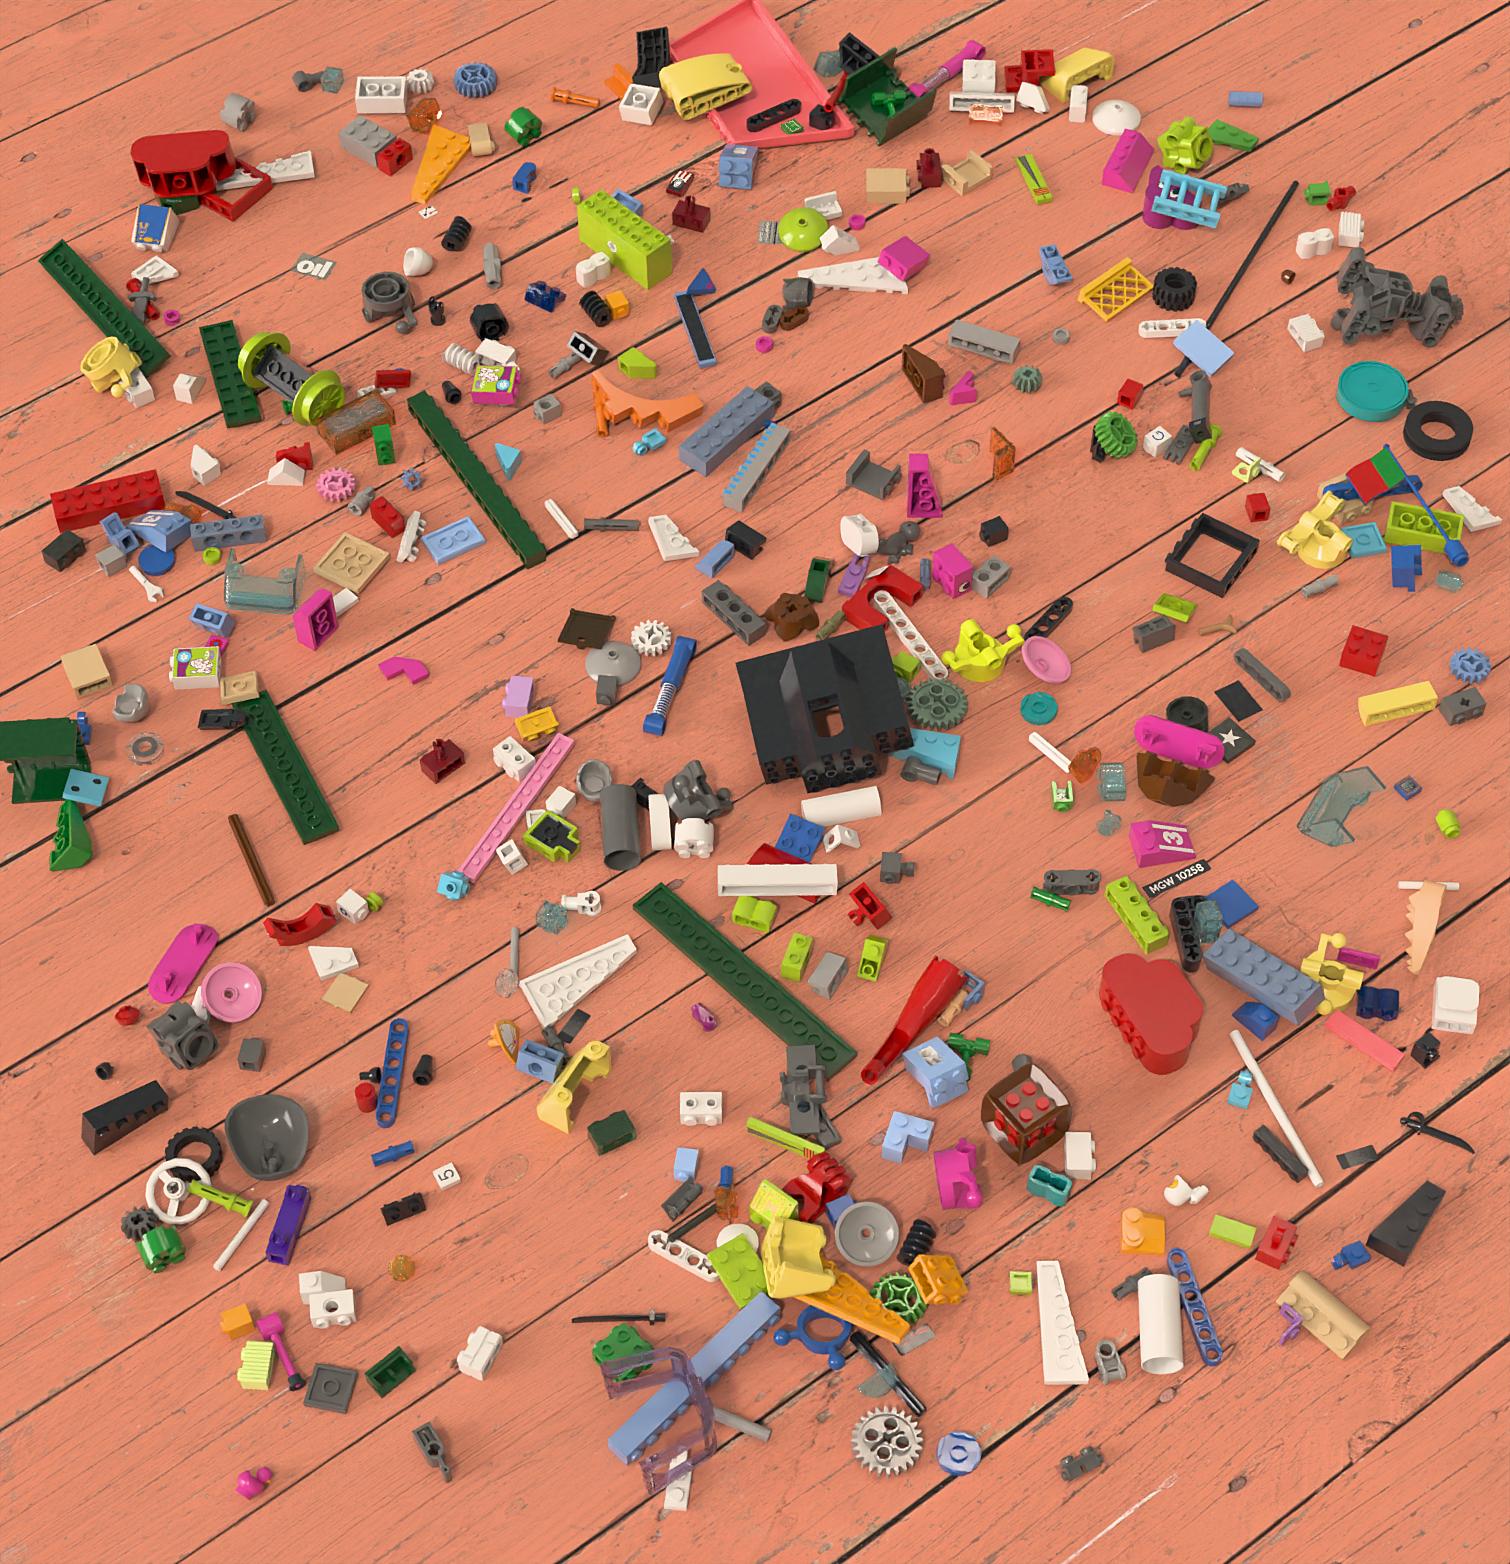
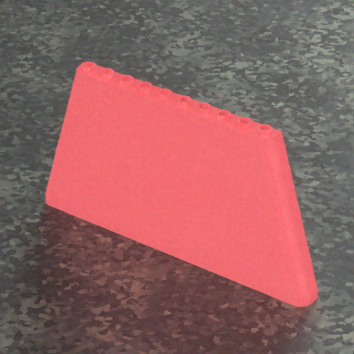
M741 0L669 44L671 64L703 55L731 54L734 60L742 66L743 73L752 84V90L740 98L705 112L708 120L712 121L715 130L719 131L722 140H725L727 144L756 146L758 149L847 139L854 136V126L837 104L833 109L835 123L832 128L821 131L809 126V113L817 104L824 106L831 95L760 0ZM790 99L801 101V112L757 132L747 130V118ZM793 118L804 127L803 132L787 135L781 130V124Z

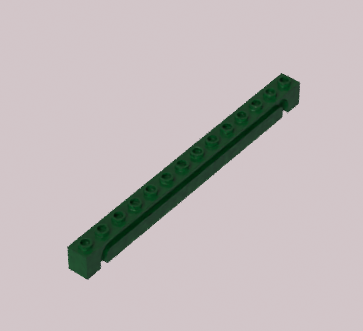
M426 391L407 398L408 411L414 419L418 420L420 427L514 553L519 555L520 561L528 570L545 562L547 553L545 545L540 543L536 533L529 529L527 521L521 518L518 509L512 506L509 497H505L500 485L495 484L493 476L486 472L484 464L477 460L475 452L469 449L466 440L461 439L459 431L452 427L450 419L444 416L441 407H437L434 398L429 396Z

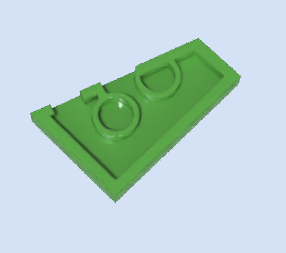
M1218 119L1208 128L1212 142H1215L1214 145L1220 146L1225 144L1230 145L1233 149L1251 152L1259 141L1258 137Z

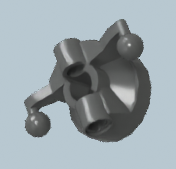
M380 272L367 278L362 286L364 304L362 312L368 323L383 316L395 315L399 310H402L408 322L399 321L396 324V331L398 333L405 334L410 327L418 325L412 313L415 301L410 292L408 281L403 275L395 272Z
M699 760L687 763L682 771L664 784L666 800L680 820L699 818L706 821L709 818L718 816L722 811L734 809L730 801L731 791L728 788H720L716 795L713 794L712 789L705 781L707 775Z

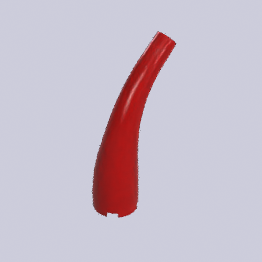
M934 956L916 982L889 1035L870 1062L861 1071V1078L866 1084H875L918 1036L950 1005L968 979L966 975L961 977L958 974L959 968L944 958L939 962L938 956Z

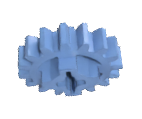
M1468 647L1467 651L1463 648L1460 649V652L1455 651L1454 656H1451L1449 668L1452 669V675L1457 674V680L1463 679L1462 683H1465L1467 680L1470 684H1473V681L1479 684L1481 679L1485 681L1486 677L1489 676L1492 663L1489 662V657H1484L1485 652L1478 653L1477 648L1472 651Z

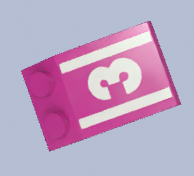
M1152 820L1131 823L1129 839L1139 868L1196 859L1186 825Z

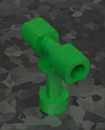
M904 90L893 91L892 94L885 95V92H873L872 94L873 105H884L885 108L889 109V117L896 113V104L905 103L906 100Z
M950 1033L947 1046L950 1049L959 1050L962 1060L966 1064L969 1077L966 1081H969L972 1070L969 1068L970 1057H973L975 1053L987 1056L990 1040L976 1038L975 1041L963 1039L964 1035Z

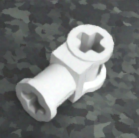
M595 891L578 893V897L562 895V912L578 910L579 914L596 916L602 910L600 896Z

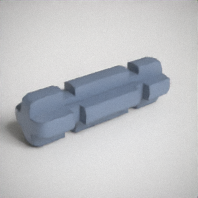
M928 558L920 560V584L923 585V590L930 588V559Z

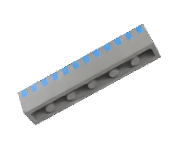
M771 423L768 429L765 428L761 439L756 441L754 449L748 453L744 464L739 466L737 474L732 476L728 487L723 489L721 495L723 506L741 513L744 511L790 443V429Z

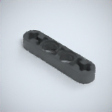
M1241 648L1234 653L1236 663L1277 701L1284 702L1291 696L1289 688L1248 650Z

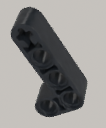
M1202 895L1173 899L1169 913L1181 965L1189 973L1199 970L1202 959V952L1194 921L1203 920L1207 914L1209 901Z

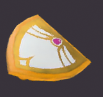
M500 1019L494 1023L495 1029H492L490 1032L494 1039L488 1040V1045L490 1048L501 1046L509 1059L516 1064L520 1028L509 1019Z

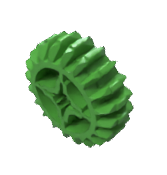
M1106 413L1095 423L1096 427L1094 430L1097 432L1095 436L1098 437L1097 442H1100L1101 448L1105 449V453L1109 452L1110 456L1115 458H1123L1133 453L1137 447V433L1134 432L1135 428L1131 426V422L1127 421V417H1123L1122 413Z
M898 1271L895 1276H892L889 1272L887 1279L881 1276L879 1282L875 1281L874 1288L870 1291L871 1297L874 1299L878 1298L881 1301L885 1292L888 1294L889 1299H887V1303H882V1306L887 1310H893L909 1324L910 1321L916 1324L917 1318L922 1319L927 1305L924 1303L913 1277L908 1278L907 1272L903 1276H900ZM914 1296L916 1303L910 1308L908 1301L910 1297Z

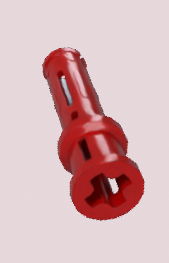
M137 278L130 279L126 283V288L132 293L140 292L141 282ZM148 300L146 313L151 320H157L160 317V313L151 300Z

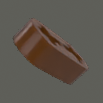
M798 306L782 315L780 327L785 331H791L805 323L809 318L808 309Z

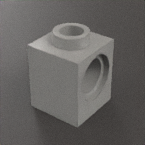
M552 394L533 402V414L543 424L562 416L561 404Z

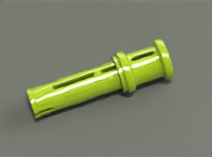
M1215 424L1210 425L1212 438L1201 441L1199 449L1189 464L1192 470H1200L1210 449L1216 446V440L1223 433L1219 426Z
M194 1179L188 1189L189 1193L225 1206L227 1211L233 1210L243 1214L245 1218L253 1203L251 1199L249 1201L238 1197L236 1193L227 1194Z

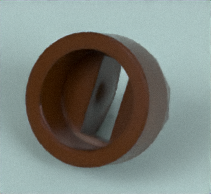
M1284 270L1281 274V279L1283 282L1291 284L1296 273L1292 270Z

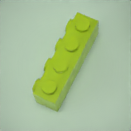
M1127 876L1107 884L1105 897L1144 952L1149 954L1166 946L1169 936L1166 926H1162L1156 912L1150 909L1146 898L1137 891L1136 884L1130 881Z

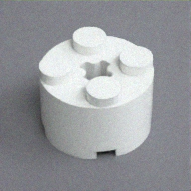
M688 818L682 820L681 824L676 823L674 849L679 853V857L689 858L691 855H698L700 858L710 857L714 842L713 824L710 822L709 825L705 824L704 820L699 818Z

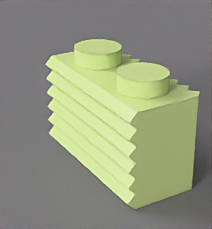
M247 1340L246 1347H243L241 1351L243 1365L242 1368L238 1369L237 1380L241 1382L243 1389L269 1390L276 1351L273 1342Z

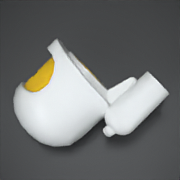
M1176 1175L1174 1177L1175 1181L1165 1188L1164 1196L1173 1206H1181L1189 1199L1190 1204H1197L1208 1194L1209 1190L1204 1185L1191 1189L1179 1175Z

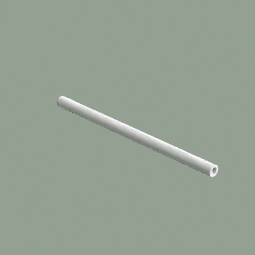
M1239 1030L1232 1031L1230 1033L1231 1039L1250 1073L1253 1074L1254 1080L1299 1160L1309 1170L1308 1176L1315 1188L1323 1186L1325 1183Z

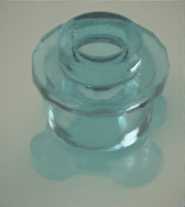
M1106 810L1104 812L1105 817L1099 820L1096 825L1100 834L1111 836L1114 833V829L1121 827V817L1111 813L1110 810Z

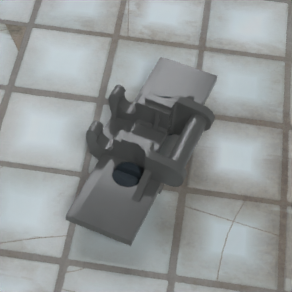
M815 1045L786 1047L788 1076L783 1071L779 1075L782 1083L781 1102L783 1105L789 1106L791 1134H820L818 1104L827 1102L824 1086L826 1068L822 1065H816ZM810 1079H816L817 1094H809Z

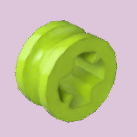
M370 892L368 897L364 899L367 901L368 908L375 912L378 911V906L384 904L383 900L373 892Z

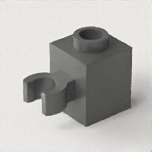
M882 852L880 882L899 884L900 874L913 877L915 863H901L902 853Z

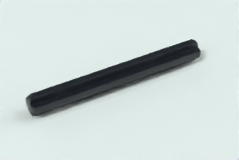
M859 1331L854 1332L850 1336V1341L917 1417L925 1414L926 1406Z

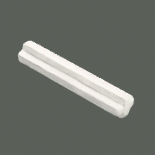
M553 499L546 500L545 507L571 539L577 537L578 530Z
M1037 732L1030 734L1029 741L1067 773L1073 770L1074 763Z

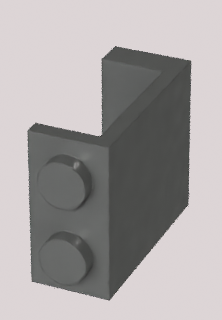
M864 449L846 471V484L883 500L886 495H890L893 486L900 482L902 477L901 465H897L893 471L870 462V452Z

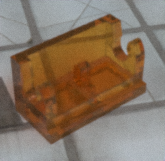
M971 104L969 124H972L973 120L998 122V126H1001L1003 106Z

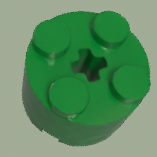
M519 107L510 115V121L505 123V131L523 147L527 146L531 139H537L542 133L540 130L542 126L541 119L527 107Z
M170 1225L171 1228L166 1229L165 1226L157 1227L144 1234L141 1243L139 1241L136 1243L146 1268L153 1270L154 1274L164 1271L166 1269L165 1266L172 1262L178 1264L185 1260L186 1248L174 1225Z

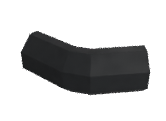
M667 26L636 32L638 65L632 76L633 84L658 88L661 84L659 73L663 68L670 66L669 32Z

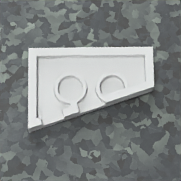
M1460 486L1444 490L1442 495L1457 514L1464 515L1463 522L1471 532L1501 524L1502 519L1499 516L1494 517L1489 513L1490 510L1486 506L1481 507L1477 504L1475 498Z
M667 515L649 517L648 523L664 561L699 556L698 549L696 547L693 548L689 544V539L680 534L679 528Z

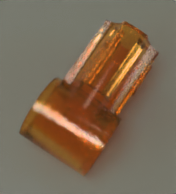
M168 501L165 504L164 511L179 512L191 519V524H196L202 516L200 508L192 504L188 507L173 501Z

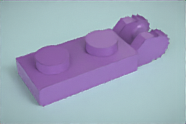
M856 553L854 554L852 562L849 563L838 588L839 594L853 597L855 592L860 589L867 573L870 556H865L863 564L860 566L857 565L860 556Z

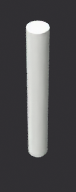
M1399 881L1398 887L1399 889H1421L1423 882ZM1437 882L1447 885L1446 890H1459V882Z

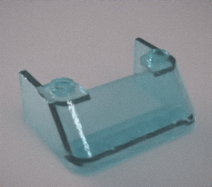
M231 548L224 574L225 606L232 610L284 615L294 613L297 609L306 577L303 555L299 554L295 568L282 569L279 572L278 578L243 575V567L238 563L235 548Z
M1368 766L1330 775L1321 784L1299 820L1297 828L1302 834L1330 847L1352 843L1355 839L1343 826L1344 821L1354 806L1364 805L1367 803L1371 793L1383 791L1386 789V786Z

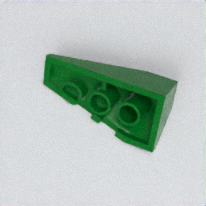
M66 799L59 808L56 823L59 829L53 837V842L56 843L55 850H52L49 856V870L52 872L79 868L86 861H89L93 854L91 840L76 801Z

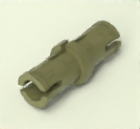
M838 610L831 619H827L824 625L815 632L816 639L823 640L832 632L834 633L838 626L847 619V616H844L846 614Z

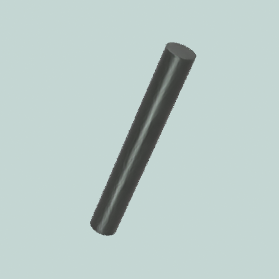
M718 1203L713 1204L668 1235L669 1241L673 1243L720 1211V1205Z

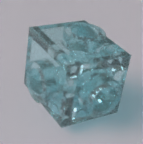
M545 900L536 914L537 926L548 933L552 932L558 935L560 930L564 929L568 923L566 909L559 904L555 905Z

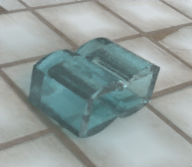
M1123 762L1100 763L1099 769H1096V780H1100V784L1097 785L1098 796H1101L1102 801H1125L1126 783Z

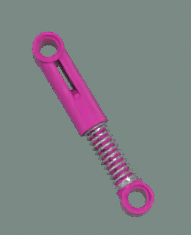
M970 40L962 51L940 66L939 70L920 84H911L909 91H912L918 98L930 92L931 89H935L938 85L946 80H950L963 70V60H981L986 53V48L976 41Z

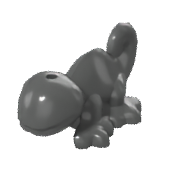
M912 521L903 522L900 525L899 532L893 533L887 539L879 540L877 553L881 555L888 554L889 564L899 563L901 556L913 555V545L906 542L919 537L921 532L919 525Z

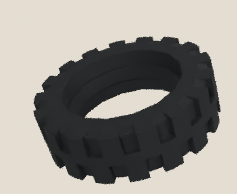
M196 1126L192 1127V1129L184 1128L182 1132L175 1133L174 1138H170L168 1147L165 1148V1160L169 1161L177 1158L181 1148L187 1144L202 1142L211 1148V1154L201 1166L209 1174V1177H212L215 1170L218 1171L220 1168V1162L223 1160L222 1148L215 1134L212 1131L209 1132L206 1128L202 1127V1129H199ZM177 1166L169 1169L175 1178H180L184 1182L189 1181L191 1183L193 1179L195 1181L202 1180L194 1170L188 1167Z

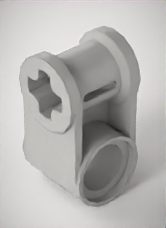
M1109 1340L1100 1341L1097 1344L1094 1359L1103 1385H1108V1382L1119 1379L1121 1381L1126 1380L1125 1369L1120 1361L1116 1346ZM1106 1350L1110 1353V1355L1104 1356L1100 1353V1351Z

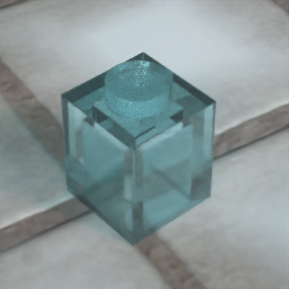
M326 67L321 77L322 91L338 94L344 82L342 69Z

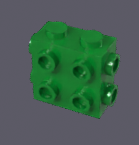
M622 1323L619 1327L615 1326L610 1331L609 1336L603 1341L600 1340L594 1345L592 1356L593 1360L623 1389L627 1384L631 1385L637 1379L639 1373L643 1370H648L653 1365L654 1348L647 1340L643 1341L639 1337V1333L634 1327H628L625 1323Z

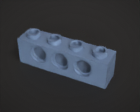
M262 514L190 524L191 539L195 552L204 551L210 547L219 549L267 542Z

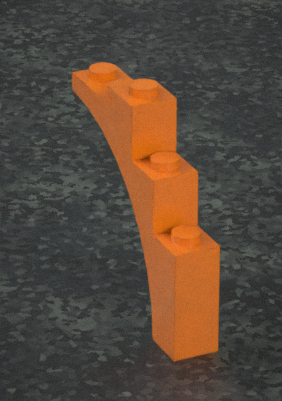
M598 370L592 373L591 387L599 393L601 401L605 404L604 416L612 424L630 416L633 423L637 424L641 429L658 420L660 427L664 428L668 433L701 416L703 413L704 405L695 393L672 400L643 399L616 388Z

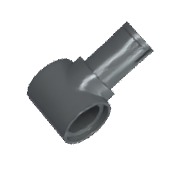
M297 71L292 76L293 82L300 92L308 91L315 83L326 81L324 71L313 74Z

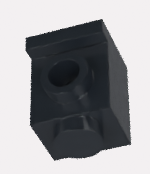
M1428 1032L1414 1043L1410 1056L1426 1069L1440 1058L1438 1049L1441 1042Z

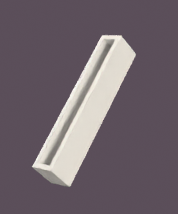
M836 864L718 865V896L837 895Z

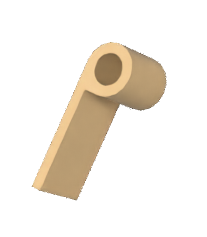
M487 123L467 125L472 156L492 155L495 147L494 141H490Z

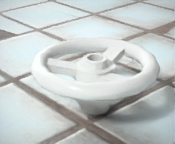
M175 1158L163 1162L153 1171L147 1182L145 1196L149 1209L153 1211L157 1219L167 1224L182 1225L194 1221L205 1212L210 1200L202 1198L198 1207L191 1213L176 1216L179 1202L185 1200L189 1195L188 1189L191 1183L186 1184L179 1178H172L166 1171L177 1166L188 1167L194 1170L202 1179L197 1182L212 1187L209 1174L201 1164L191 1159ZM159 1178L165 1183V1195L171 1199L167 1214L158 1207L154 1197L155 1184Z

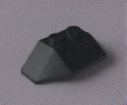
M850 32L839 42L840 68L849 75L880 57ZM894 67L892 69V71L896 74L898 70Z

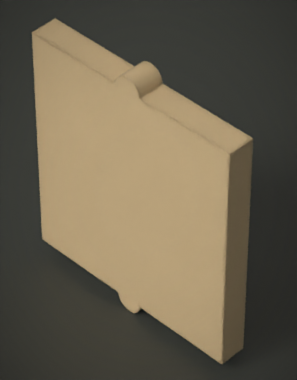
M340 972L322 998V1001L334 1006L335 1009L339 1008L351 1014L369 985L357 980L356 977L352 978Z

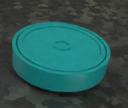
M1361 361L1348 366L1341 373L1336 389V397L1340 406L1353 417L1365 421L1379 422L1389 420L1403 410L1409 388L1405 377L1396 368L1378 361Z

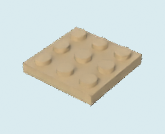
M345 532L313 569L314 573L359 594L389 560L390 554Z

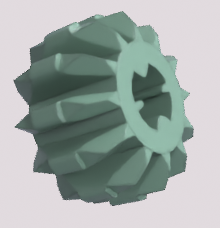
M1025 365L1024 368L1019 366L1018 370H1015L1013 385L1016 387V390H1021L1022 393L1026 391L1029 394L1031 391L1036 392L1041 386L1042 373L1039 372L1038 368L1034 369L1033 365L1031 367Z

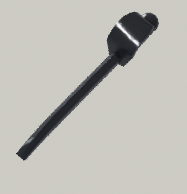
M1412 1112L1408 1118L1402 1117L1400 1119L1402 1125L1407 1124V1127L1417 1130V1135H1420L1421 1132L1463 1148L1472 1154L1475 1153L1473 1148L1464 1140L1424 1125L1425 1119L1420 1112ZM1417 1117L1420 1120V1122L1414 1121L1410 1118Z

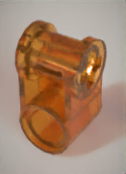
M1096 747L1089 748L1087 751H1078L1073 761L1068 765V771L1079 783L1086 782L1101 761V752Z

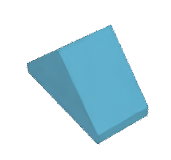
M496 443V457L507 480H511L522 462L521 450Z

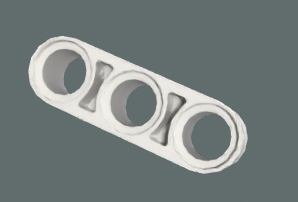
M665 794L649 795L652 851L672 850L669 804Z

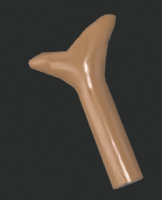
M1229 615L1222 623L1199 628L1198 634L1201 636L1221 630L1237 634V630L1232 625V615Z

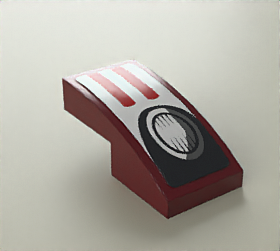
M679 170L667 186L666 193L681 197L687 192V186L694 180V174Z

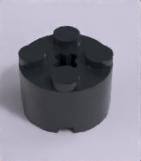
M497 303L474 307L473 313L470 316V324L476 336L482 342L485 338L491 341H498L500 336L507 334L509 324Z

